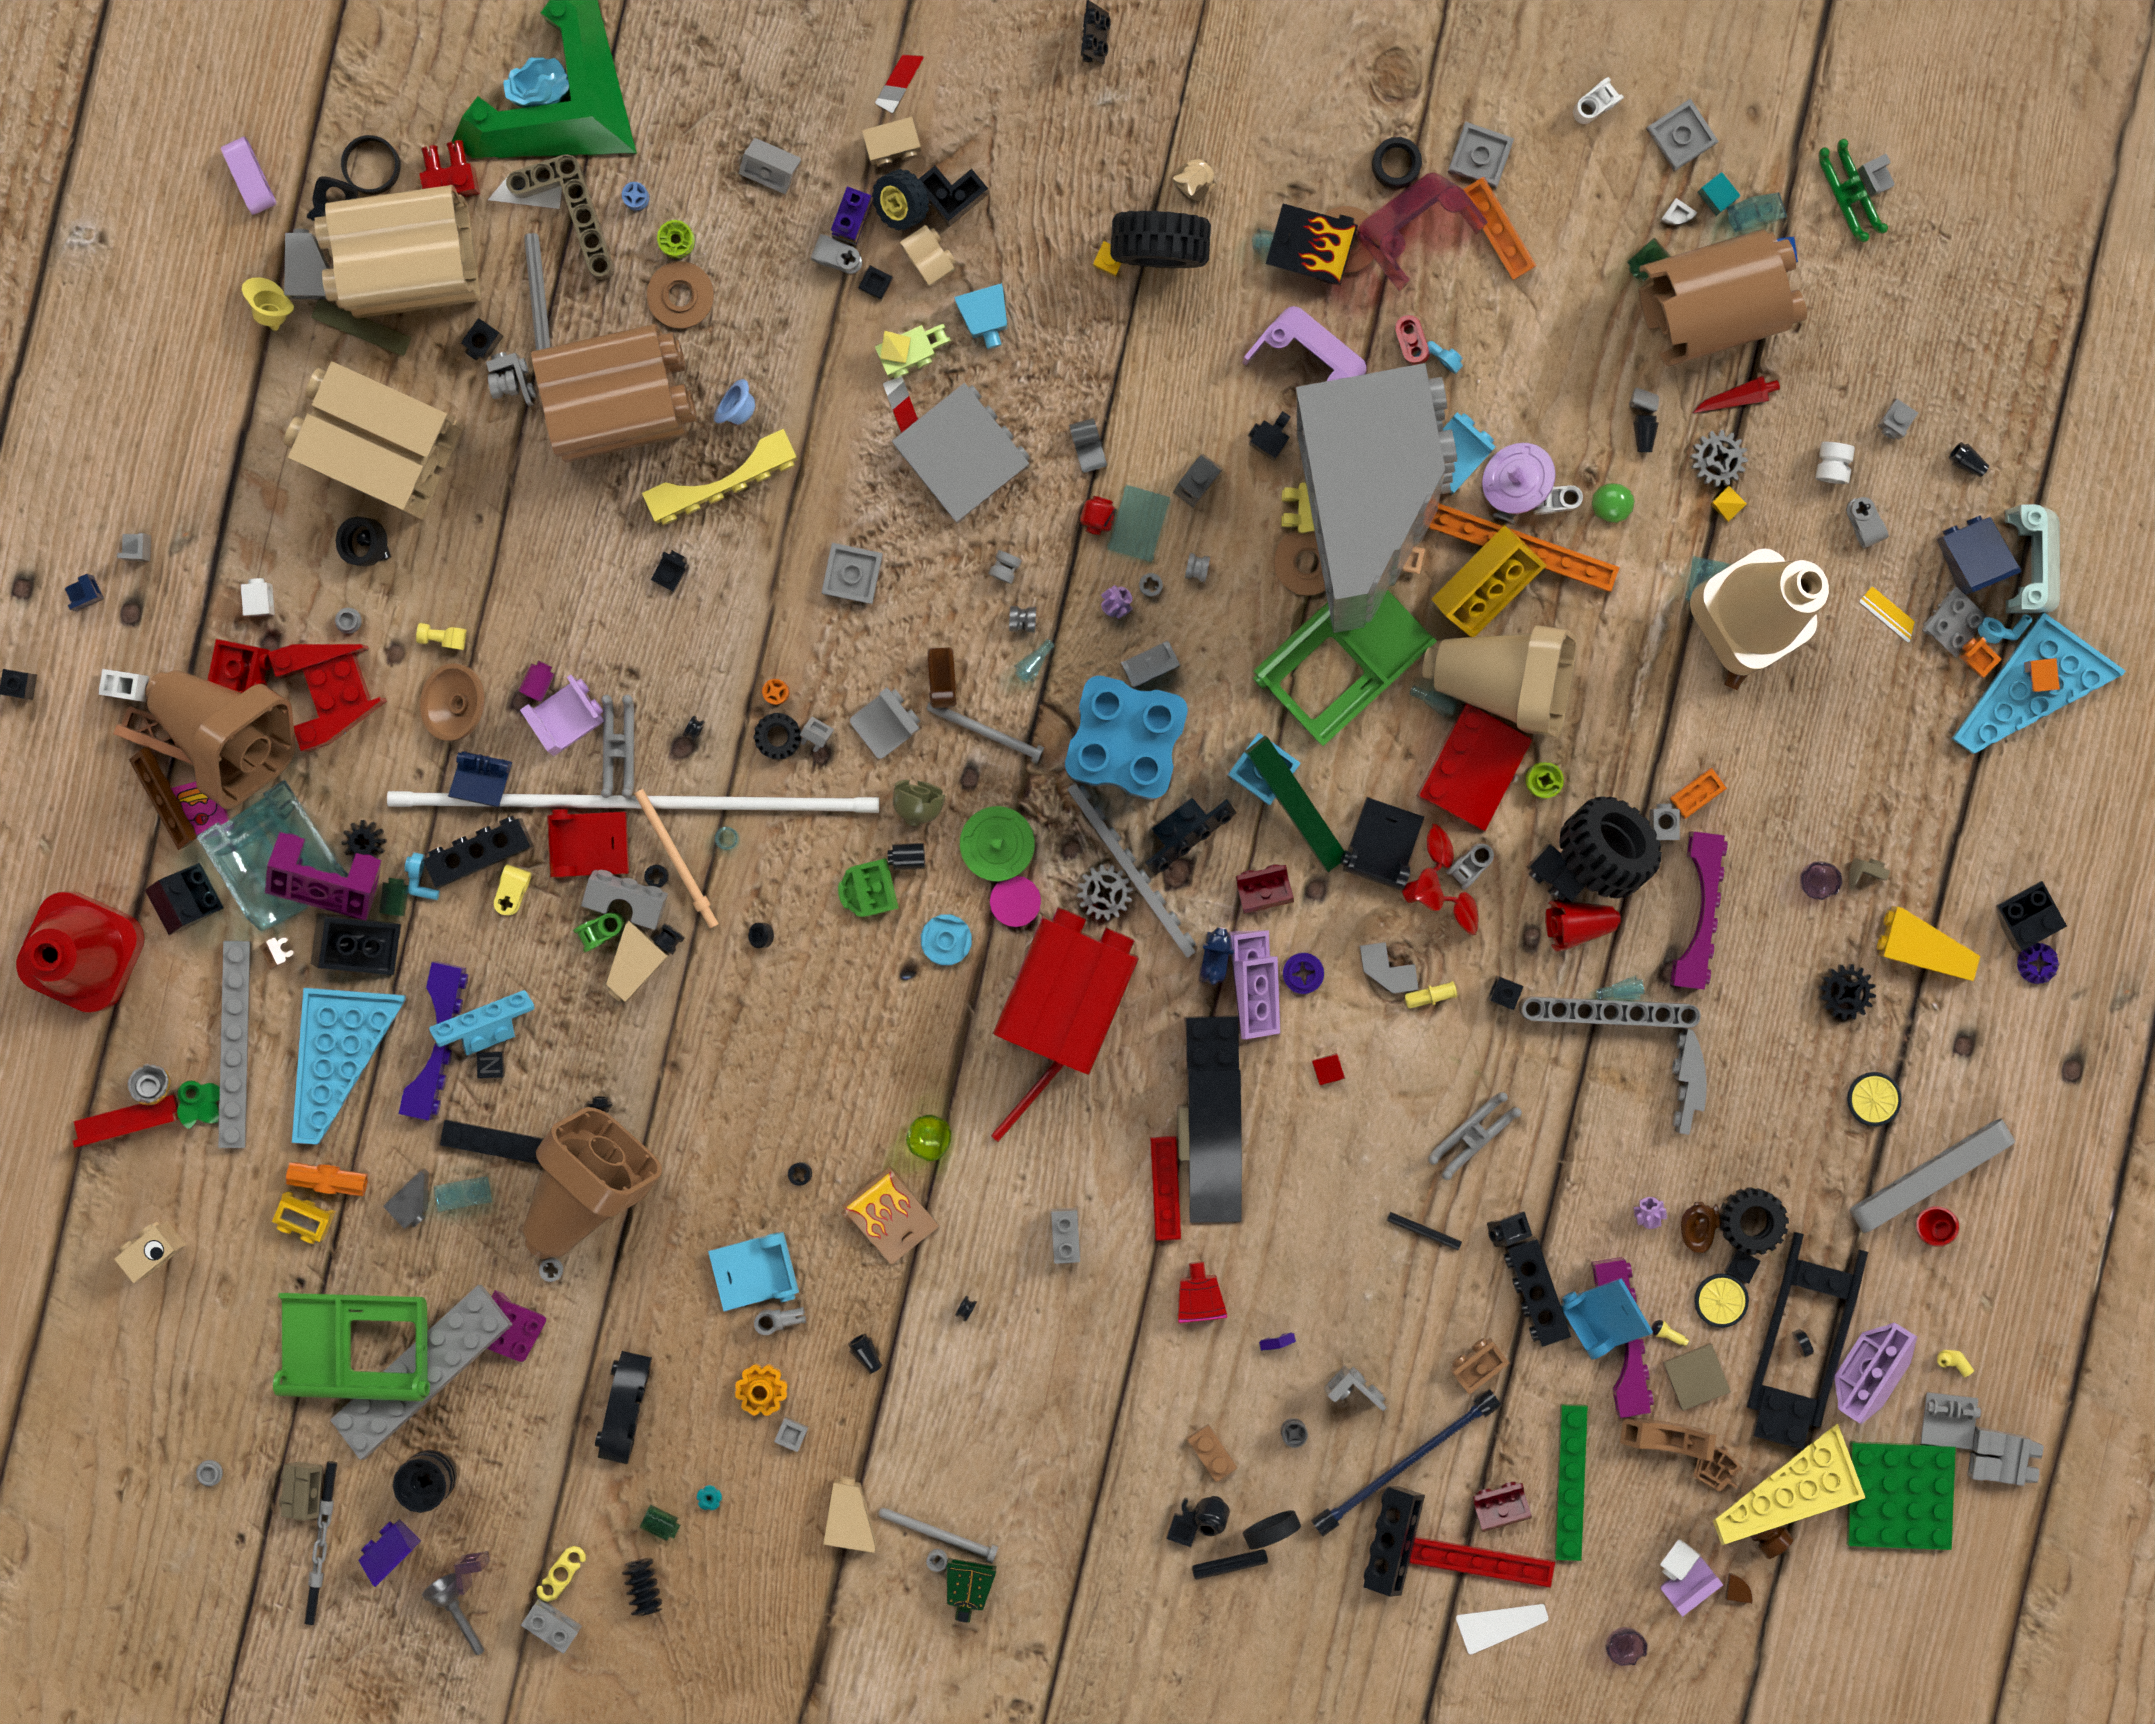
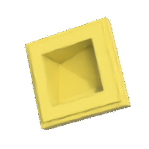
M884 331L880 359L906 364L911 338Z

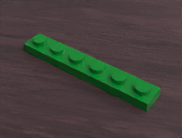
M1561 1404L1554 1557L1556 1560L1582 1561L1587 1405Z

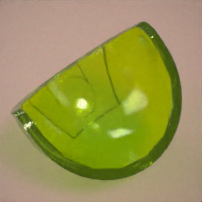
M924 1115L915 1119L906 1135V1144L909 1150L917 1157L926 1161H935L941 1158L948 1150L951 1142L949 1124L934 1115Z

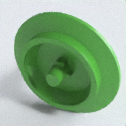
M1002 806L987 807L975 813L964 825L960 836V851L965 864L974 874L990 881H1004L1019 875L1030 863L1035 848L1034 834L1027 820L1015 810Z

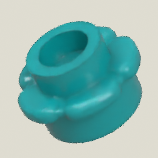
M706 1485L704 1489H700L696 1496L699 1501V1507L703 1510L710 1509L711 1511L717 1509L720 1505L719 1502L722 1500L721 1492L712 1485ZM707 1496H711L712 1499L710 1501L707 1500Z

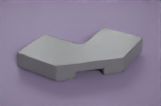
M1386 942L1360 946L1363 971L1391 993L1419 990L1415 964L1389 967Z

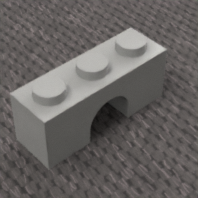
M594 870L588 879L581 906L606 914L613 900L623 899L632 906V923L655 930L661 921L668 893L662 892L660 888L655 886L646 887L640 885L631 878L621 879L615 877L606 870Z

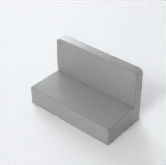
M754 138L743 155L738 174L786 194L789 190L793 174L801 162V158Z

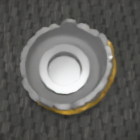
M145 1064L142 1068L139 1067L134 1070L129 1077L127 1086L131 1096L137 1102L143 1105H155L167 1095L171 1080L168 1072L162 1067Z

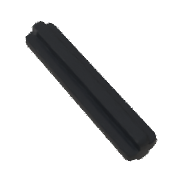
M1261 1549L1192 1566L1194 1578L1198 1580L1268 1563L1266 1551Z

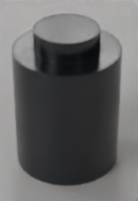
M924 843L893 844L892 850H888V865H893L894 870L925 869Z

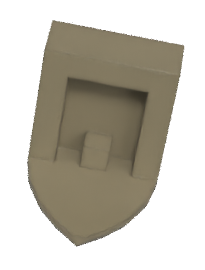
M1854 858L1849 872L1850 889H1854L1862 873L1879 880H1887L1890 870L1885 869V863L1870 858L1869 862Z

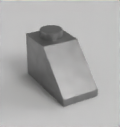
M426 1169L421 1170L383 1206L404 1229L410 1225L413 1228L416 1227L425 1218L422 1213L428 1209L429 1172Z

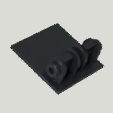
M1090 0L1086 1L1083 43L1080 56L1083 57V62L1091 63L1094 59L1101 64H1105V56L1108 54L1107 31L1110 29L1111 19L1107 11Z

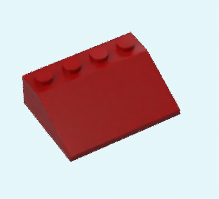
M1467 703L1463 704L1416 796L1486 831L1532 739Z

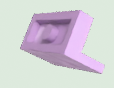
M1699 1557L1682 1581L1678 1578L1675 1581L1669 1579L1660 1588L1683 1617L1723 1586V1584L1705 1561Z

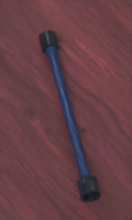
M1489 1389L1474 1400L1475 1405L1471 1407L1467 1414L1465 1413L1459 1417V1420L1454 1421V1424L1451 1423V1426L1449 1425L1446 1429L1440 1431L1438 1435L1432 1437L1430 1441L1424 1443L1422 1447L1417 1448L1414 1453L1412 1452L1411 1455L1406 1456V1459L1404 1458L1403 1461L1398 1462V1465L1395 1464V1466L1390 1468V1471L1387 1470V1472L1382 1474V1477L1379 1476L1374 1482L1368 1484L1366 1488L1360 1490L1361 1492L1356 1493L1350 1500L1348 1499L1347 1502L1342 1503V1506L1335 1507L1331 1511L1327 1508L1314 1517L1311 1521L1319 1533L1324 1537L1340 1525L1338 1521L1343 1518L1342 1516L1346 1512L1352 1510L1357 1504L1359 1505V1502L1364 1501L1365 1498L1370 1497V1494L1372 1495L1373 1492L1378 1491V1488L1380 1489L1386 1485V1482L1389 1483L1402 1471L1408 1469L1407 1467L1416 1463L1415 1461L1420 1460L1421 1457L1423 1458L1426 1453L1428 1454L1429 1451L1434 1450V1447L1436 1448L1442 1444V1441L1444 1442L1450 1438V1435L1453 1436L1455 1432L1461 1430L1471 1420L1482 1415L1486 1418L1500 1408L1502 1405L1493 1392Z

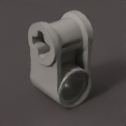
M819 235L810 258L812 261L847 274H854L861 269L862 258L854 247L843 244L829 236ZM852 255L855 262H849L847 265L844 259L850 258Z
M1861 497L1853 499L1848 503L1846 508L1847 515L1854 528L1857 540L1864 549L1889 537L1887 528L1871 499ZM1860 505H1864L1865 509L1862 511V513L1858 514L1856 512V509H1858Z
M1475 844L1463 856L1457 859L1447 869L1446 873L1448 875L1451 874L1462 885L1461 888L1466 890L1491 864L1494 858L1493 850L1486 844ZM1479 848H1485L1488 851V858L1484 862H1477L1475 859V852ZM1459 869H1461L1467 875V878L1459 871Z

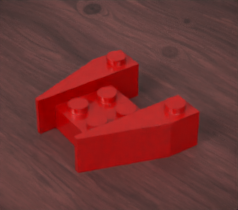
M291 644L267 652L275 677L283 679L304 672L319 718L294 726V733L300 751L308 752L332 744L387 702L386 698L382 697L372 700L370 698L356 656L357 653L369 650L367 645Z

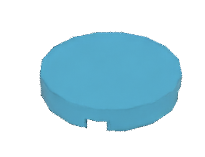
M941 914L932 918L924 926L921 933V947L925 955L932 962L939 965H953L960 962L968 954L972 945V934L968 925L961 918L952 914Z

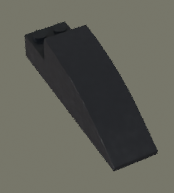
M1185 1016L1187 1106L1189 1108L1190 1223L1241 1222L1242 1123L1238 1016Z

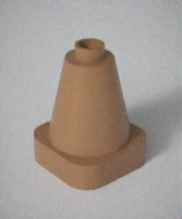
M173 670L168 673L160 672L148 682L145 695L148 698L147 707L149 712L194 764L198 790L222 808L231 809L238 806L279 776L291 762L295 752L292 705L288 700L266 685L257 684L240 693L180 670Z
M590 1107L583 1108L555 1123L536 1150L537 1159L544 1170L523 1225L527 1249L542 1259H549L552 1256L560 1257L568 1253L608 1218L621 1213L645 1198L662 1174V1167L658 1159L620 1123L602 1110Z

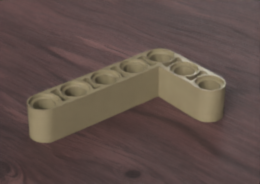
M562 155L513 171L508 175L506 186L515 197L520 199L561 186L590 273L598 280H607L613 275L614 265L582 167L576 158L571 155ZM567 163L575 164V169L571 174H564L562 171ZM543 171H549V180L539 182V174ZM524 179L526 182L525 187L522 190H514L515 181ZM574 188H582L583 194L580 198H571L570 194ZM589 212L591 213L590 221L585 224L579 223L581 213ZM590 237H598L599 244L597 247L588 248L587 240ZM599 261L607 262V269L602 273L595 272V265Z

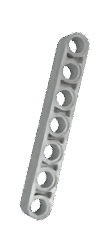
M1530 996L1524 998L1519 1005L1521 1015L1532 1021L1691 1028L1696 1026L1701 1018L1699 1009L1694 1005L1686 1003ZM1535 1001L1538 1004V1012L1535 1015L1529 1016L1526 1012V1006L1529 1002ZM1560 1002L1564 1006V1013L1559 1017H1555L1552 1014V1007ZM1582 1004H1587L1590 1008V1013L1585 1018H1581L1578 1015V1008ZM1608 1005H1613L1616 1010L1615 1016L1611 1019H1606L1603 1013ZM1634 1006H1638L1641 1009V1016L1637 1020H1632L1629 1015L1631 1008ZM1664 1007L1667 1011V1017L1659 1022L1655 1017L1657 1009ZM1689 1008L1693 1012V1017L1691 1021L1685 1023L1681 1019V1014L1683 1010Z
M1997 1119L1853 1206L1850 1212L1862 1232H1869L2015 1143V1139L2003 1119Z

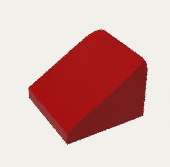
M1337 1053L1312 1060L1319 1085L1345 1079Z

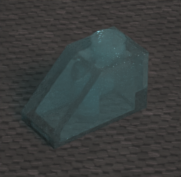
M1779 192L1751 197L1727 207L1729 222L1734 232L1750 230L1787 217Z

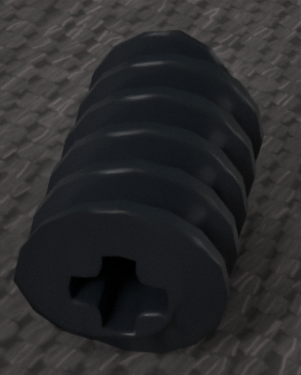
M652 1558L628 1562L625 1564L628 1566V1569L622 1572V1575H629L631 1577L624 1582V1585L633 1586V1589L626 1592L627 1595L635 1596V1599L629 1602V1605L637 1606V1609L631 1612L633 1616L649 1615L662 1610V1608H657L662 1604V1599L655 1598L660 1594V1589L653 1588L658 1583V1580L651 1578L656 1572L654 1568L649 1567L653 1564Z

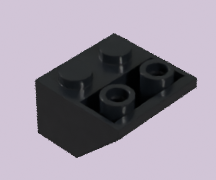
M200 863L159 879L145 889L168 935L188 928L224 908Z
M2043 881L1996 905L2001 928L2013 950L2023 951L2067 927Z

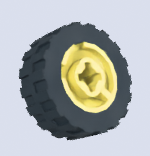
M898 169L879 178L873 186V205L876 208L877 215L880 216L883 223H886L888 227L898 231L901 229L906 230L922 222L929 210V198H927L926 188L923 187V183L914 173Z

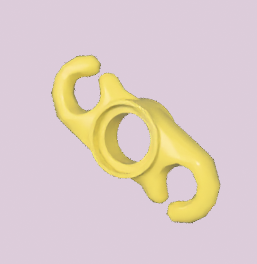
M572 1546L567 1548L552 1566L548 1576L542 1580V1585H551L554 1591L551 1595H545L542 1586L537 1587V1595L542 1601L550 1602L556 1600L573 1578L575 1571L580 1568V1563L570 1562L569 1555L571 1553H577L580 1562L586 1560V1554L580 1547ZM558 1567L565 1568L568 1571V1578L564 1581L557 1580L554 1576V1570Z

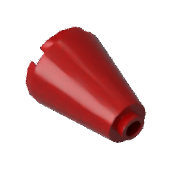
M1554 900L1549 901L1548 904L1551 905V908L1546 909L1545 912L1548 937H1553L1555 944H1551L1556 952L1568 950L1617 930V926L1621 922L1618 910L1609 905Z

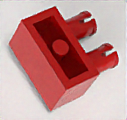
M457 140L455 144L452 141L446 143L451 166L448 168H441L438 146L431 145L429 146L430 150L427 149V146L421 148L426 169L424 172L419 173L422 189L453 185L458 195L463 197L480 194L476 170L470 163H466L463 141Z

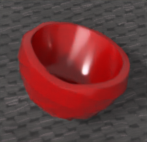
M1933 1206L1920 1213L1916 1221V1231L1918 1237L1927 1245L1943 1247L1952 1243L1957 1238L1959 1221L1956 1215L1949 1209Z

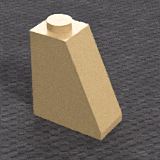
M628 921L625 925L606 983L610 988L609 994L619 1002L621 999L625 1002L629 1001L670 956L638 925L631 921Z
M840 1476V1479H835L833 1483L824 1545L875 1553L877 1542L861 1483L855 1482L853 1477Z

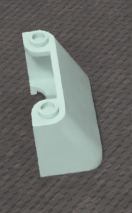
M2035 504L2019 505L2005 510V523L2016 526L2018 536H2031V584L2019 587L2017 596L2006 600V613L2052 612L2058 607L2060 602L2059 517L2052 510Z

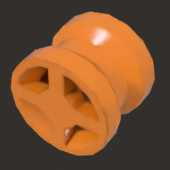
M779 679L768 680L762 688L763 698L772 705L783 704L789 697V688L785 682Z

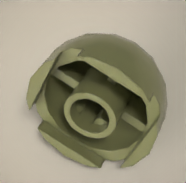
M901 780L895 783L893 791L894 809L901 818L905 819L907 824L920 826L921 823L933 821L941 813L946 796L945 794L942 795L943 790L939 787L923 781H918V786L909 785L910 780Z

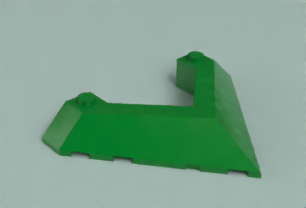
M549 0L540 12L548 23L562 32L571 101L497 111L477 96L462 116L452 139L453 144L457 140L463 141L464 152L472 159H483L484 157L517 158L519 156L551 157L584 154H637L598 0Z

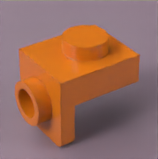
M1979 637L1976 640L1971 638L1962 647L1964 652L1959 657L1981 678H1984L2002 659L1985 643L1987 640L1984 637Z

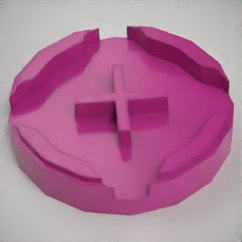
M1015 876L1011 879L1000 881L991 892V911L998 921L1007 926L1019 927L1026 925L1034 920L1040 911L1041 897L1039 890L1032 881L1025 877Z

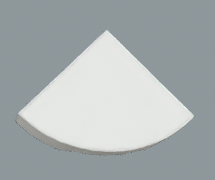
M1676 198L1660 221L1668 225H1681L1690 221L1697 212Z

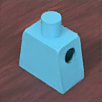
M1002 283L954 297L972 338L983 336L987 349L1001 346L998 331L1007 329Z

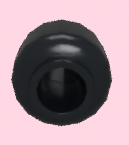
M1211 1496L1203 1498L1198 1503L1193 1522L1201 1534L1215 1536L1225 1530L1230 1509L1220 1497Z

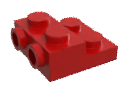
M216 639L207 681L240 693L257 684L267 686L264 679L266 670H269L272 666L267 653L270 650Z

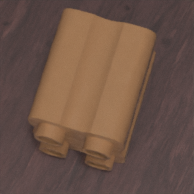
M656 324L531 352L551 446L554 454L557 457L561 456L565 463L686 436L685 424L698 421L691 391H687L685 384L676 385L674 373L686 370L680 341L675 339L673 332L663 334L662 331L660 332Z

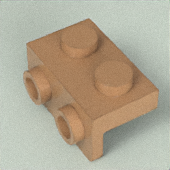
M1484 1338L1480 1339L1472 1346V1352L1467 1356L1464 1354L1458 1356L1451 1363L1453 1366L1449 1370L1469 1395L1510 1364L1491 1338L1487 1340Z

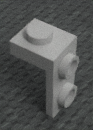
M506 352L491 356L492 360L486 362L488 371L498 374L515 368L526 404L528 406L535 405L533 398L537 396L532 382L528 383L525 376L526 373H529L525 359H520V356L516 353L507 355Z

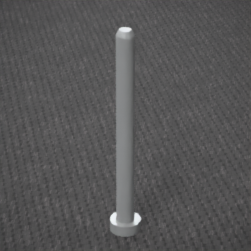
M930 702L927 705L926 709L929 712L1032 757L1031 761L1038 764L1045 748L1038 745L1035 748L948 708H933Z
M881 1508L878 1514L881 1518L984 1556L987 1558L986 1562L993 1563L998 1546L992 1544V1547L989 1548L886 1508Z

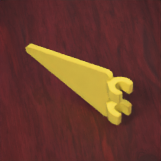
M1300 483L1298 489L1284 488L1282 490V501H1298V514L1284 513L1281 516V527L1298 526V532L1301 534L1315 531L1306 483Z

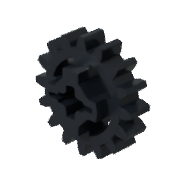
M1839 964L1837 972L1830 968L1828 971L1831 976H1822V980L1826 982L1825 986H1818V989L1824 991V994L1818 997L1819 1000H1826L1823 1008L1826 1010L1832 1008L1830 1015L1835 1017L1840 1013V1019L1846 1020L1847 1014L1853 1020L1856 1019V1012L1865 1015L1864 1007L1872 1008L1873 1006L1869 1002V998H1876L1875 994L1870 993V989L1875 988L1876 985L1868 983L1872 976L1870 974L1863 976L1864 968L1862 967L1854 971L1853 964H1848L1847 970H1845L1843 964ZM1850 974L1855 976L1856 979L1848 982L1842 975ZM1834 984V994L1831 995V987ZM1844 987L1851 988L1849 991L1850 997L1842 995L1845 993ZM1861 989H1863L1862 999L1859 998ZM1847 1002L1852 1008L1842 1009L1838 1005Z

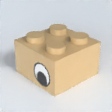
M157 1221L138 1233L141 1238H135L133 1241L130 1240L119 1248L120 1254L114 1260L130 1280L135 1283L148 1277L187 1244L168 1221L161 1224Z

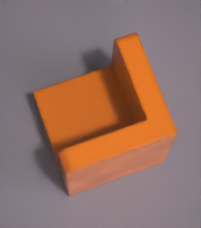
M2057 658L2024 662L2025 672L2031 673L2033 692L2060 689Z

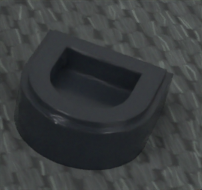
M1801 1329L1793 1331L1792 1335L1801 1355L1804 1358L1812 1355L1814 1350L1807 1334Z

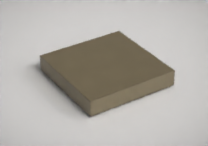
M1187 1105L1177 1106L1178 1157L1181 1161L1190 1160L1189 1108Z
M1711 1343L1663 1361L1682 1411L1731 1392Z

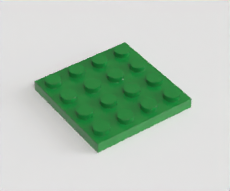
M1850 1441V1458L1865 1498L1848 1504L1846 1544L1848 1546L1952 1550L1956 1447Z

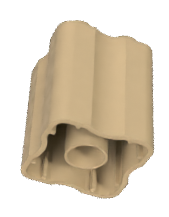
M453 185L330 202L325 204L326 216L315 217V232L320 249L328 248L334 264V268L322 271L326 298L328 301L336 300L339 309L351 310L352 315L356 319L481 300L469 210L465 198L462 195H458Z

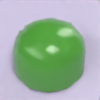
M1608 483L1596 490L1593 494L1591 505L1597 517L1608 522L1617 523L1629 517L1633 512L1635 501L1628 488L1621 484Z

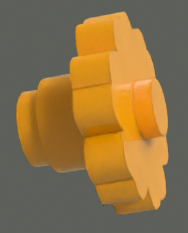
M755 1363L743 1370V1378L739 1379L735 1384V1397L743 1400L741 1404L743 1410L753 1416L757 1415L760 1411L765 1416H769L780 1409V1401L785 1400L788 1395V1383L780 1379L782 1374L780 1369L775 1368L771 1364H766L762 1368L759 1364Z

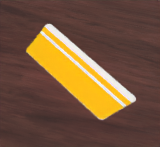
M1871 587L1861 598L1860 603L1905 641L1910 642L1915 621L1877 589Z

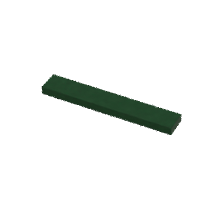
M1264 736L1244 752L1324 870L1329 873L1340 864L1344 849L1267 736Z

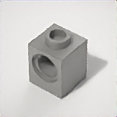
M1657 804V809H1649L1650 827L1655 829L1657 833L1656 839L1680 840V809H1672V804ZM1662 815H1667L1670 818L1671 823L1667 829H1662L1659 826L1658 821Z

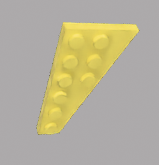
M1839 1425L1832 1426L1713 1520L1721 1545L1865 1498Z

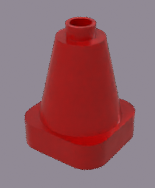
M54 893L47 897L39 907L17 956V974L27 987L79 1011L91 1013L107 1010L119 1001L144 946V931L134 917L82 893ZM48 947H53L58 952V958L53 963H49L44 959L43 954Z

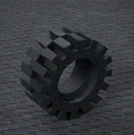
M768 714L763 719H760L755 727V745L768 758L776 760L786 759L798 750L802 739L800 735L801 729L798 723L786 714ZM775 726H781L787 731L788 738L782 746H773L768 740V732Z

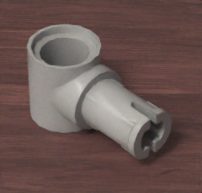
M804 1307L782 1312L780 1309L762 1310L755 1318V1330L761 1335H770L774 1331L784 1330L786 1326L805 1324ZM769 1316L773 1320V1327H762L760 1318Z

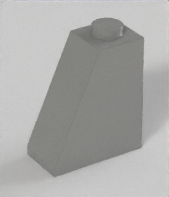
M293 229V233H285L284 295L289 299L327 300L323 287L322 271L330 269L322 249L319 247L317 238L312 233H309L307 229Z

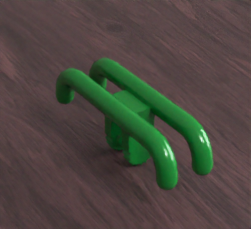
M1841 139L1837 144V151L1849 177L1847 181L1840 184L1830 162V151L1828 148L1820 149L1818 158L1852 234L1859 242L1864 243L1869 240V234L1862 230L1851 207L1852 204L1860 201L1871 226L1877 233H1886L1888 225L1882 223L1849 154L1847 139Z

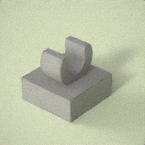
M811 717L800 733L803 737L801 744L805 745L809 740L815 744L813 751L817 752L829 740L834 729Z

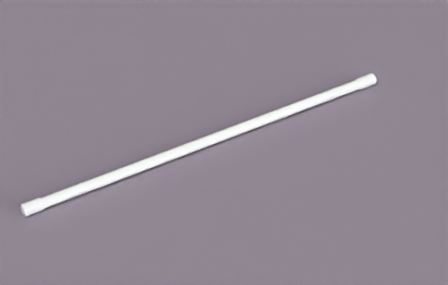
M388 791L387 794L388 807H494L448 797L449 793ZM503 794L499 806L642 809L636 796L625 798L622 795H611L609 798H604L602 795ZM647 796L654 809L854 811L856 813H879V797Z

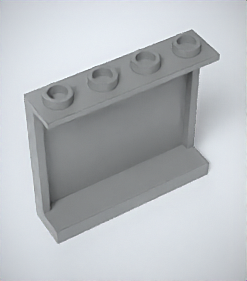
M965 383L892 440L893 445L957 524L1023 469L1030 466L1027 461L1030 458L1028 453L1022 446L1017 448L1011 441L1014 438L1012 433L1005 425L1001 428L997 424L995 419L998 416L989 405L984 408L979 401L982 397L973 385L968 388Z

